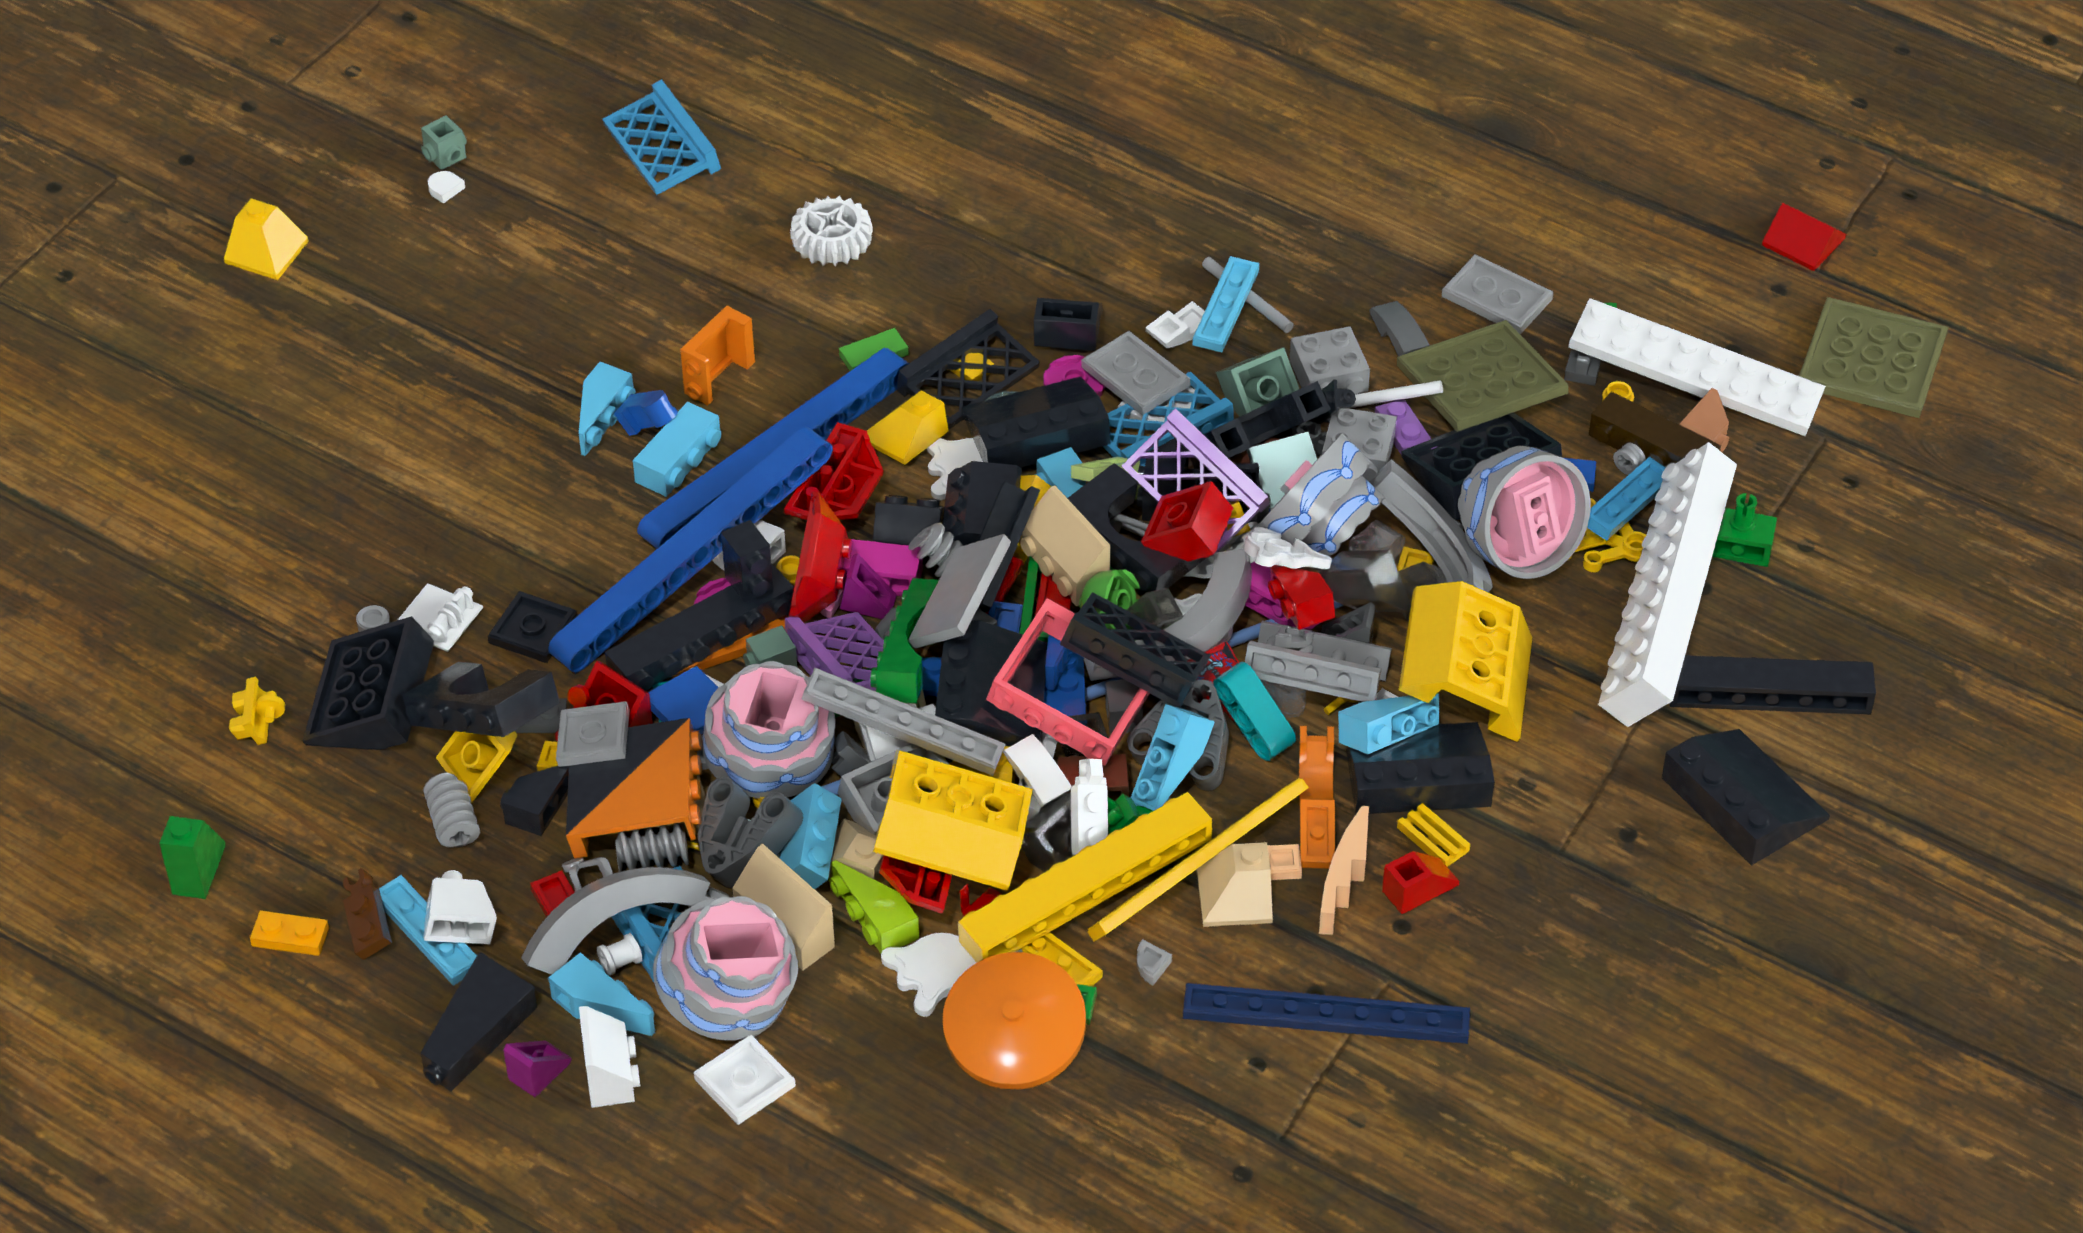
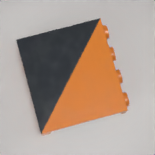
M690 718L628 727L625 759L569 766L566 837L574 859L588 857L589 837L685 822L690 839L696 840V825H701V812L697 800L702 799L701 786L697 779L698 775H702V764L697 751H701L703 747L699 730L694 731Z

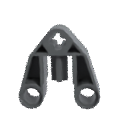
M1202 679L1196 680L1180 708L1215 721L1202 756L1189 771L1195 785L1199 789L1210 791L1217 788L1223 779L1229 729L1215 686L1210 681ZM1162 699L1131 731L1127 739L1128 747L1134 760L1141 766H1143L1148 750L1138 751L1137 749L1143 742H1152L1165 704L1171 705ZM1204 766L1213 767V771L1206 776L1198 775L1199 770Z
M720 777L715 779L708 787L698 832V842L705 871L726 888H733L757 847L764 844L777 855L802 825L803 813L784 794L773 792L762 800L754 818L752 817L751 821L745 818L750 806L748 794L728 777Z

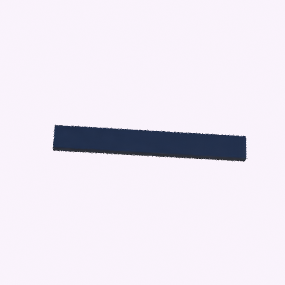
M1186 983L1183 1019L1468 1044L1470 1008Z

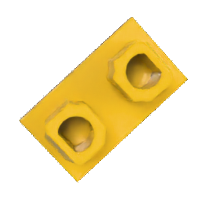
M256 676L246 680L245 690L233 693V708L239 715H243L230 719L229 729L237 740L252 737L257 745L267 743L269 723H272L274 718L281 717L284 714L285 702L276 696V692H265L259 688Z

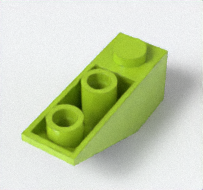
M837 860L831 862L832 877L829 878L831 889L837 897L841 896L844 899L851 919L859 921L864 937L869 945L874 944L879 952L882 953L885 948H900L919 939L918 916L898 891Z

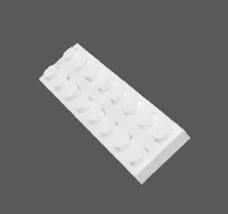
M1591 298L1587 302L1568 346L1571 349L1702 398L1711 388L1718 390L1723 406L1803 436L1807 434L1825 386Z

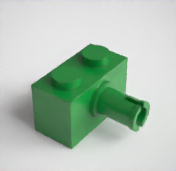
M1747 493L1740 494L1736 498V508H1725L1712 557L1768 567L1778 517L1755 513L1757 506L1756 497L1750 494L1748 503H1745Z

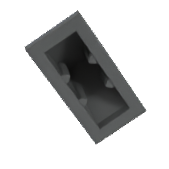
M1370 602L1322 625L1321 633L1371 644L1375 605Z

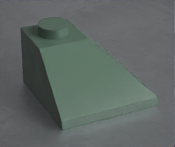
M1284 347L1241 361L1216 372L1224 396L1233 403V410L1239 417L1299 389Z

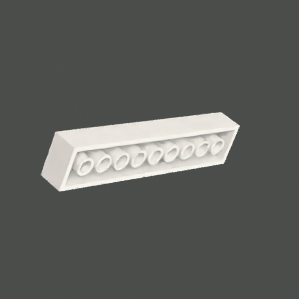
M1709 442L1697 450L1692 449L1685 458L1676 464H1669L1664 469L1661 476L1663 479L1662 484L1655 497V508L1648 521L1650 525L1647 536L1642 542L1643 550L1641 557L1635 566V578L1628 590L1630 595L1627 605L1622 612V623L1620 630L1615 636L1616 644L1613 654L1608 660L1609 668L1606 678L1601 685L1602 692L1598 703L1600 707L1627 727L1673 701L1737 466L1736 463Z

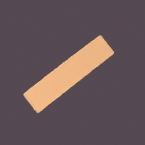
M1362 806L1345 830L1333 855L1324 885L1319 934L1333 935L1335 907L1349 908L1351 881L1364 882L1369 806Z

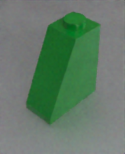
M169 816L159 844L172 895L206 899L226 843L204 820Z

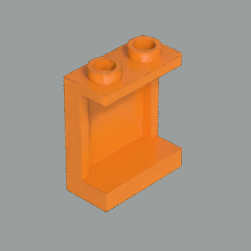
M726 306L680 349L684 394L693 400L709 405L713 401L711 382L732 362L747 370L755 363L751 317Z

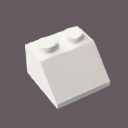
M587 1006L579 1007L592 1108L635 1102L633 1087L640 1086L638 1065L630 1066L629 1059L636 1057L634 1036H626L625 1022Z

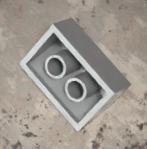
M912 743L898 749L948 764L944 756ZM896 751L841 776L838 789L839 797L842 798V802L852 819L873 835L877 834L886 807L892 780L890 774ZM919 787L925 792H932V790Z

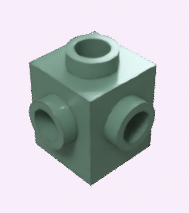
M445 115L421 128L424 144L422 152L429 162L432 161L443 170L466 158V137L463 131L449 117Z

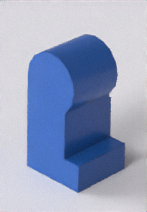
M663 390L631 394L615 411L614 415L627 434L631 436L637 435L641 429L664 426L675 418L678 411L671 405Z

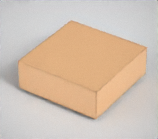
M1299 844L1267 846L1271 880L1302 879Z

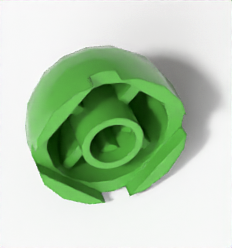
M1126 569L1098 572L1087 581L1079 601L1080 609L1093 592L1140 617L1142 599H1136L1135 589H1140L1139 583L1134 575ZM1094 607L1098 614H1106L1105 612ZM1105 624L1107 629H1115L1113 624ZM1124 624L1128 630L1135 629L1127 624Z

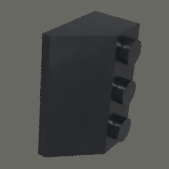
M971 461L949 473L942 523L945 527L944 532H951L954 536L953 541H960L963 546L977 542L1001 484L1007 482L1020 488L1022 469L1018 465Z

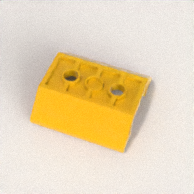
M1463 581L1416 586L1412 594L1399 691L1429 703L1443 689L1490 710L1488 730L1518 742L1521 737L1532 645V635L1521 608ZM1479 618L1484 619L1486 625H1484ZM1472 668L1477 669L1479 671L1480 676H1478Z
M896 750L890 774L892 780L886 807L878 827L873 852L1008 891L1024 837L1033 789ZM919 787L932 790V792H925ZM986 806L998 809L999 812L991 811Z

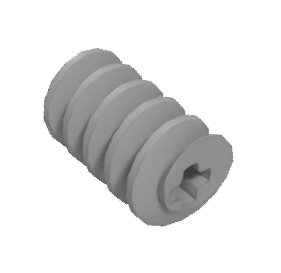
M942 523L932 524L922 530L910 542L908 547L909 550H913L918 546L921 548L917 554L918 559H922L927 555L930 557L926 563L927 568H931L936 564L939 566L935 572L936 577H940L943 574L955 548L963 546L960 541H953L954 536L951 532H944L945 527Z
M447 772L432 777L425 784L423 791L439 843L445 847H460L472 843L478 838L480 828L477 824L467 785L463 781L458 780L454 774Z
M674 823L672 833L668 832L665 825L660 826L658 835L654 834L651 827L646 828L644 836L640 835L638 829L632 830L631 838H627L624 831L618 832L616 854L619 872H622L624 863L627 864L629 870L636 869L638 861H640L643 868H649L652 859L658 868H663L665 858H668L672 867H676L679 856L682 857L686 865H689L686 833L682 831L679 823Z

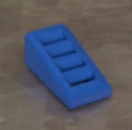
M1048 635L1045 664L1047 690H1054L1073 653V651L1060 645L1061 641L1051 635Z

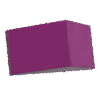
M857 553L852 556L840 609L883 619L889 610L893 608L896 593Z
M546 1040L508 1043L504 1048L508 1080L533 1097H536L572 1060L571 1057Z

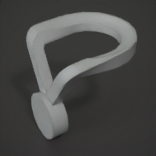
M582 857L563 863L562 867L564 872H569L574 890L577 892L582 888L577 874L580 868L598 865L603 877L613 874L609 861L604 857L584 861Z

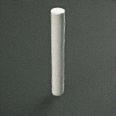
M1440 380L1355 394L1356 402L1350 408L1443 393L1442 382Z

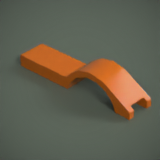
M1300 726L1299 778H1302L1309 787L1299 795L1300 861L1302 868L1329 869L1335 853L1333 726H1327V736L1307 735V726Z

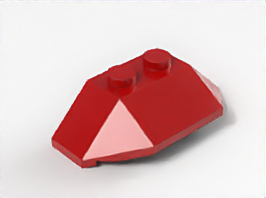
M837 422L826 440L833 447L831 457L819 470L796 488L784 508L785 514L807 520L812 492H819L840 521L858 518L883 476V468L866 430Z
M812 492L789 611V617H799L803 623L835 602L838 598L839 589L844 590L847 578V571L843 570L845 558L850 559L852 552V539L848 538L844 525L819 492Z
M883 855L879 873L908 903L943 913L951 883V874Z

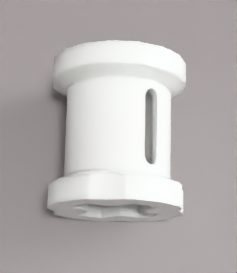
M631 933L624 935L623 940L612 945L597 947L600 963L609 976L615 974L616 969L631 962L635 964L642 962L640 947Z

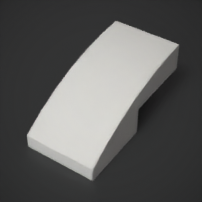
M1192 301L1176 314H1172L1169 310L1145 327L1146 332L1166 348L1181 345L1193 339L1205 311Z
M1033 734L1003 751L1020 781L1024 779L1028 787L1033 789L1032 793L1041 807L1071 790V785L1059 766Z

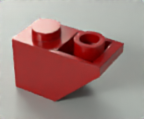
M1281 565L1270 567L1271 580L1268 581L1270 595L1273 600H1279L1285 618H1291L1298 630L1335 618L1333 592L1320 573L1292 569Z
M1412 851L1384 865L1382 892L1401 914L1459 886V880L1443 861L1431 855Z

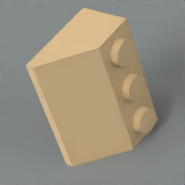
M1055 485L1050 487L1031 511L1022 533L1020 544L1023 552L1027 556H1031L1038 563L1041 572L1045 576H1052V580L1057 584L1060 593L1064 597L1069 595L1075 606H1078L1087 581L1098 572L1110 570V544Z
M761 844L757 847L733 886V897L745 896L751 898L755 902L767 905L774 911L775 915L785 924L787 933L792 939L798 967L804 970L835 948L832 904L764 844Z

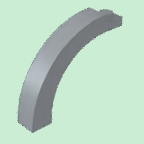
M1391 459L1370 481L1385 497L1381 503L1398 517L1420 540L1439 565L1447 582L1463 581L1485 592H1489L1493 588L1489 572L1482 558L1467 543L1463 530L1428 491Z
M1244 549L1214 553L1211 578L1202 596L1185 615L1163 629L1164 631L1203 652L1214 647L1228 633L1241 614L1251 587L1252 568L1248 554ZM1142 640L1135 641L1137 645H1145ZM1154 640L1157 646H1165L1163 643ZM1164 656L1167 661H1175L1172 656ZM1084 658L1091 681L1119 677Z
M649 867L614 873L579 889L557 906L538 927L521 958L527 966L553 974L567 963L577 945L588 933L600 923L621 911L651 903H677L693 906L703 900L719 899L721 897H729V895L714 888H710L707 893L710 882L702 875L684 870Z

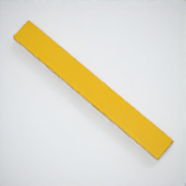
M1298 778L1286 785L1092 925L1087 931L1092 940L1096 941L1111 932L1307 790L1309 787L1302 778Z

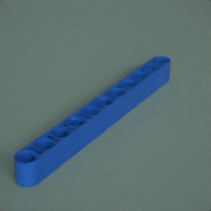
M889 348L881 349L649 512L638 525V535L658 549L800 428L809 427L827 440L837 422L848 425L896 391L899 370L909 363Z
M802 427L560 630L549 643V653L571 672H580L723 551L721 532L748 520H751L753 524L759 521L829 460L833 451L832 445L809 427Z

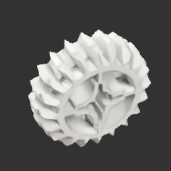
M828 195L825 200L815 198L814 203L805 202L803 208H798L796 215L792 217L790 230L795 251L800 252L802 258H809L811 264L820 261L822 266L826 263H833L836 266L837 262L841 261L848 264L850 258L858 260L860 253H866V248L870 245L873 232L868 211L863 210L861 203L854 204L851 198L844 201L840 196L836 199H830Z

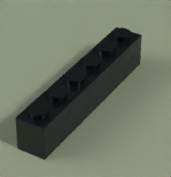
M771 564L772 590L762 596L743 602L730 585L605 652L606 665L646 691L651 686L676 675L679 671L696 662L704 660L716 651L732 645L744 636L760 630L770 622L788 615L794 586Z
M1685 655L1673 701L1669 703V707L1871 715L1876 695L1873 662Z

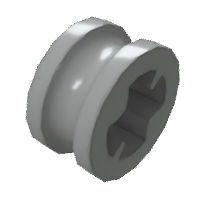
M1626 443L1613 456L1617 468L1626 475H1629L1646 460L1643 451L1633 443Z

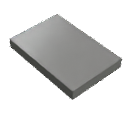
M1474 255L1442 289V297L1495 323L1507 320L1521 334L1552 301L1553 291L1480 256Z
M1130 331L1081 360L1082 368L1142 416L1190 387V378Z

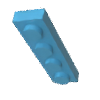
M1650 457L1647 458L1591 507L1587 528L1607 541L1656 497L1663 480L1661 476L1666 467Z

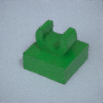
M1124 793L1116 801L1107 797L1108 834L1115 830L1123 829L1141 816L1132 798Z

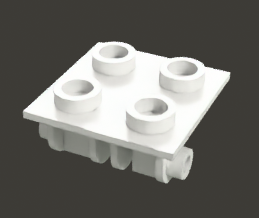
M427 583L398 620L412 616L434 640L433 646L448 652L483 609V605L473 602V592L466 586L456 589L453 594Z

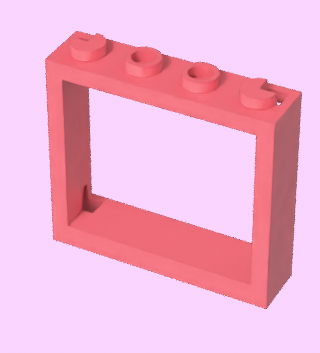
M1047 598L995 677L986 700L994 704L998 709L1007 711L1023 720L1027 725L1052 736L1059 743L1066 744L1081 752L1088 759H1102V765L1105 766L1150 693L1139 688L1110 737L1106 738L1009 684L1042 631L1061 641L1075 613Z

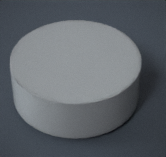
M377 605L361 609L356 616L358 631L361 632L390 623L388 611Z

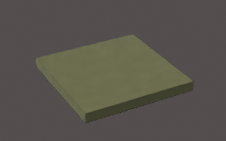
M1827 297L1799 377L1825 386L1823 394L1920 418L1949 327Z
M1507 320L1397 357V367L1414 385L1441 380L1443 393L1426 395L1425 397L1457 432L1568 394V383Z

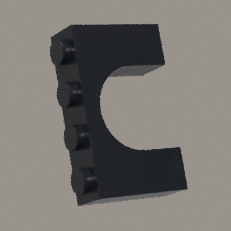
M1318 381L1214 428L1203 435L1227 458H1230L1257 443L1313 419L1331 409ZM1190 457L1194 468H1199L1200 462L1195 457Z
M1113 463L1067 499L1110 544V566L1114 570L1126 569L1131 572L1138 581L1140 590L1145 591L1155 599L1206 558H1199L1188 562L1144 547L1140 541L1128 539L1112 527L1110 520L1134 503L1138 481Z
M457 662L402 695L406 714L412 726L497 737L507 736L560 703L552 672L528 669L503 685L489 690L482 664Z

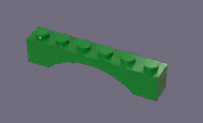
M912 578L908 590H903L902 605H897L896 620H891L889 636L884 638L883 651L878 652L877 667H872L870 684L871 687L876 688L877 693L902 703L917 704L923 688L922 657L913 650V646L908 639L939 580Z

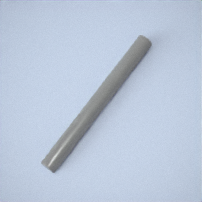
M1207 257L1202 263L1203 268L1220 280L1224 271L1221 265L1211 257ZM1250 290L1246 302L1285 333L1290 332L1294 324Z

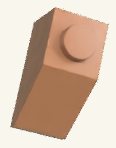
M1711 388L1679 425L1721 445L1720 452H1723L1728 445L1729 437L1726 435L1729 421L1718 390Z

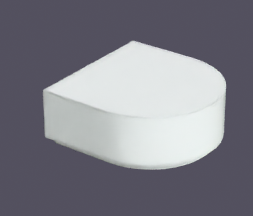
M440 171L434 173L428 179L429 193L440 202L445 203L465 189V183L463 179L451 172Z

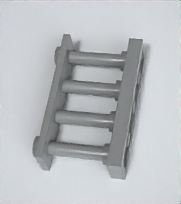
M1267 621L1261 622L1258 642L1249 641L1247 645L1245 663L1251 666L1260 680L1361 702L1376 700L1379 680L1386 681L1392 650V648L1318 632H1314L1312 644L1307 647L1274 646L1275 637L1283 625Z

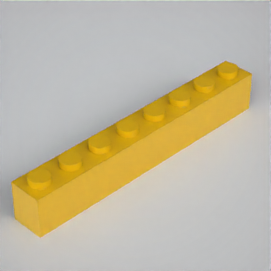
M1188 792L1178 798H1171L1162 807L1149 814L1141 815L1132 824L1121 830L1111 832L1105 839L1093 846L1084 847L1077 855L1064 862L1054 864L1048 871L1036 878L1026 880L1015 890L1006 895L997 896L990 904L977 911L967 913L958 921L959 942L976 963L993 955L1017 951L1212 840V818Z

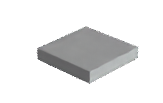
M627 701L561 710L556 752L558 766L563 767L625 759L630 711Z

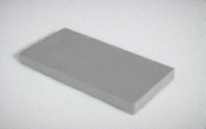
M1005 534L955 548L908 639L914 648L965 635L1010 546L1011 541Z

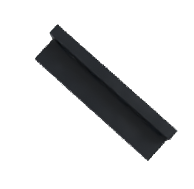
M1007 482L1001 484L978 541L1005 534L1011 543L978 607L984 612L993 605L1039 495L1040 489L1031 486L1024 491Z

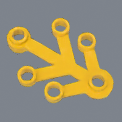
M1590 498L1592 507L1596 504V501ZM1629 522L1618 530L1621 536L1614 534L1607 541L1587 528L1575 552L1605 544L1613 547L1600 552L1591 550L1585 553L1583 560L1584 569L1589 572H1598L1602 569L1603 563L1626 558L1630 561L1638 562L1643 550L1642 542L1647 535L1642 532L1633 531Z

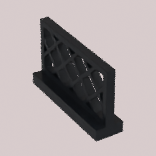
M989 309L899 370L896 390L906 397L909 394L914 396L920 392L919 388L923 385L937 386V395L931 396L943 401L945 405L959 406L957 413L951 417L946 415L948 429H951L964 420L961 407L996 398L1039 368L1040 361L998 324L999 316ZM997 336L1005 343V348L987 347V342ZM969 353H981L983 355V364L966 363L965 356ZM987 355L1005 357L1004 366L988 365ZM1009 357L1021 358L1027 364L1022 368L1010 367ZM947 369H960V380L942 378V372ZM964 369H983L982 382L964 380ZM986 373L1004 374V380L1000 383L986 382ZM941 386L959 388V397L941 396ZM964 388L981 390V396L977 399L963 398Z
M1093 592L1080 611L1073 616L1060 642V645L1178 708L1184 703L1189 691L1211 656ZM1094 607L1105 612L1106 614H1098ZM1105 624H1113L1115 629H1107ZM1124 624L1135 628V630H1128ZM1135 640H1142L1145 645H1137ZM1154 640L1163 643L1165 646H1157ZM1164 656H1172L1175 661H1167ZM1184 656H1187L1196 662H1187Z

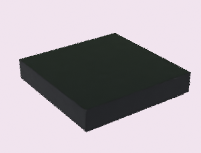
M518 591L489 633L488 642L494 646L548 663L552 657L548 650L550 641L560 630L578 616L577 610Z

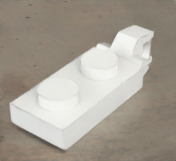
M1102 759L1079 760V777L1075 778V785L1071 786V849L1073 855H1077L1084 847L1093 846L1108 836L1106 778L1103 777Z

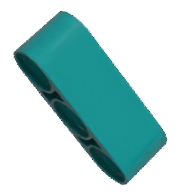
M1239 662L1214 679L1213 685L1217 690L1220 700L1260 758L1270 761L1296 742L1294 730L1251 666L1245 662Z

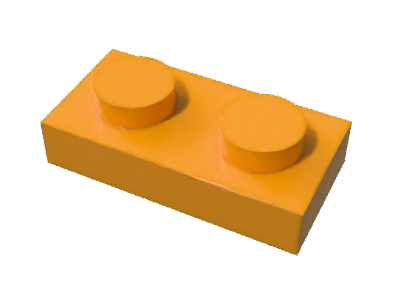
M260 910L250 936L252 947L320 956L329 931L328 920Z

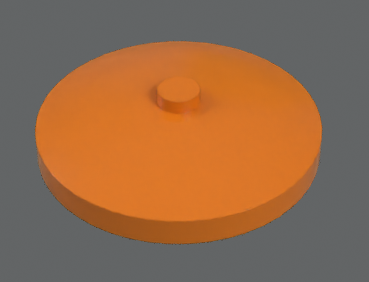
M1007 952L993 955L968 968L956 980L949 991L943 1009L945 1041L956 1063L975 1080L1002 1089L1035 1087L1058 1076L1071 1064L1078 1054L1086 1032L1084 1000L1072 977L1063 968L1049 959L1025 952Z

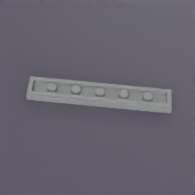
M814 668L802 696L804 701L992 776L1006 745L817 668Z

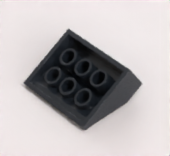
M1081 376L961 407V413L983 462L1018 465L1021 468L1037 464V459L1069 447L1075 453L1110 444L1109 416L1099 395Z
M1513 412L1458 432L1453 430L1401 451V456L1425 490L1457 521L1461 519L1458 510V500L1461 495L1463 481L1472 472L1477 463L1515 446L1534 447L1562 457L1561 443Z
M412 616L331 640L302 741L305 745L382 750L408 742L412 725L407 717L402 695L424 682L434 644L431 636Z
M972 620L965 635L945 640L935 716L1005 743V746L1011 747L1031 734L1040 741L1041 730L1027 725L1023 720L1007 711L998 709L994 704L986 700L995 677L1023 635L980 620ZM1037 639L1009 684L1044 703L1046 688L1045 664L1048 643Z
M1478 722L1439 724L1370 754H1365L1346 746L1355 815L1362 806H1369V814L1417 811V806L1422 803L1430 810L1491 807L1495 783L1492 764Z
M1740 729L1691 737L1665 754L1662 779L1751 866L1830 818V814Z

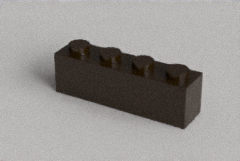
M1612 391L1591 414L1589 436L1617 450L1621 449L1626 443H1633L1643 451L1646 459L1650 457L1664 467L1671 463L1676 464L1685 458L1692 449L1697 450L1708 442L1719 451L1721 450V445Z

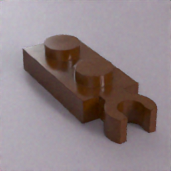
M360 868L358 870L360 877L357 883L348 877L343 880L344 888L351 893V896L344 899L343 903L355 954L364 960L391 944L392 941L380 891L373 885L371 874Z

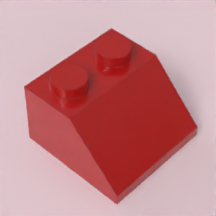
M1212 481L1161 496L1141 543L1144 547L1188 562L1199 558H1208L1217 551L1218 544L1224 530L1228 526V520L1234 508Z

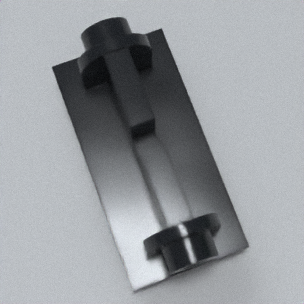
M1333 380L1322 389L1331 410L1310 420L1317 424H1322L1323 422L1330 423L1331 416L1339 408H1350L1355 404V393L1349 389L1337 388V380Z

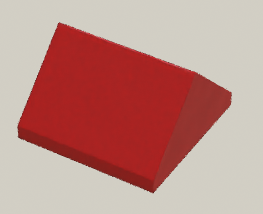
M1782 202L1762 241V246L1815 271L1846 238V233Z
M596 661L584 685L590 693V700L587 706L627 701L630 709L628 727L653 724L649 693L607 665Z

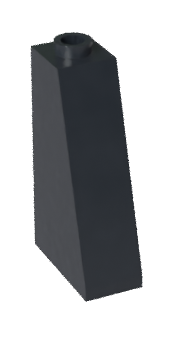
M482 952L477 955L421 1051L423 1074L427 1080L434 1085L440 1084L449 1091L456 1088L537 1009L534 986Z

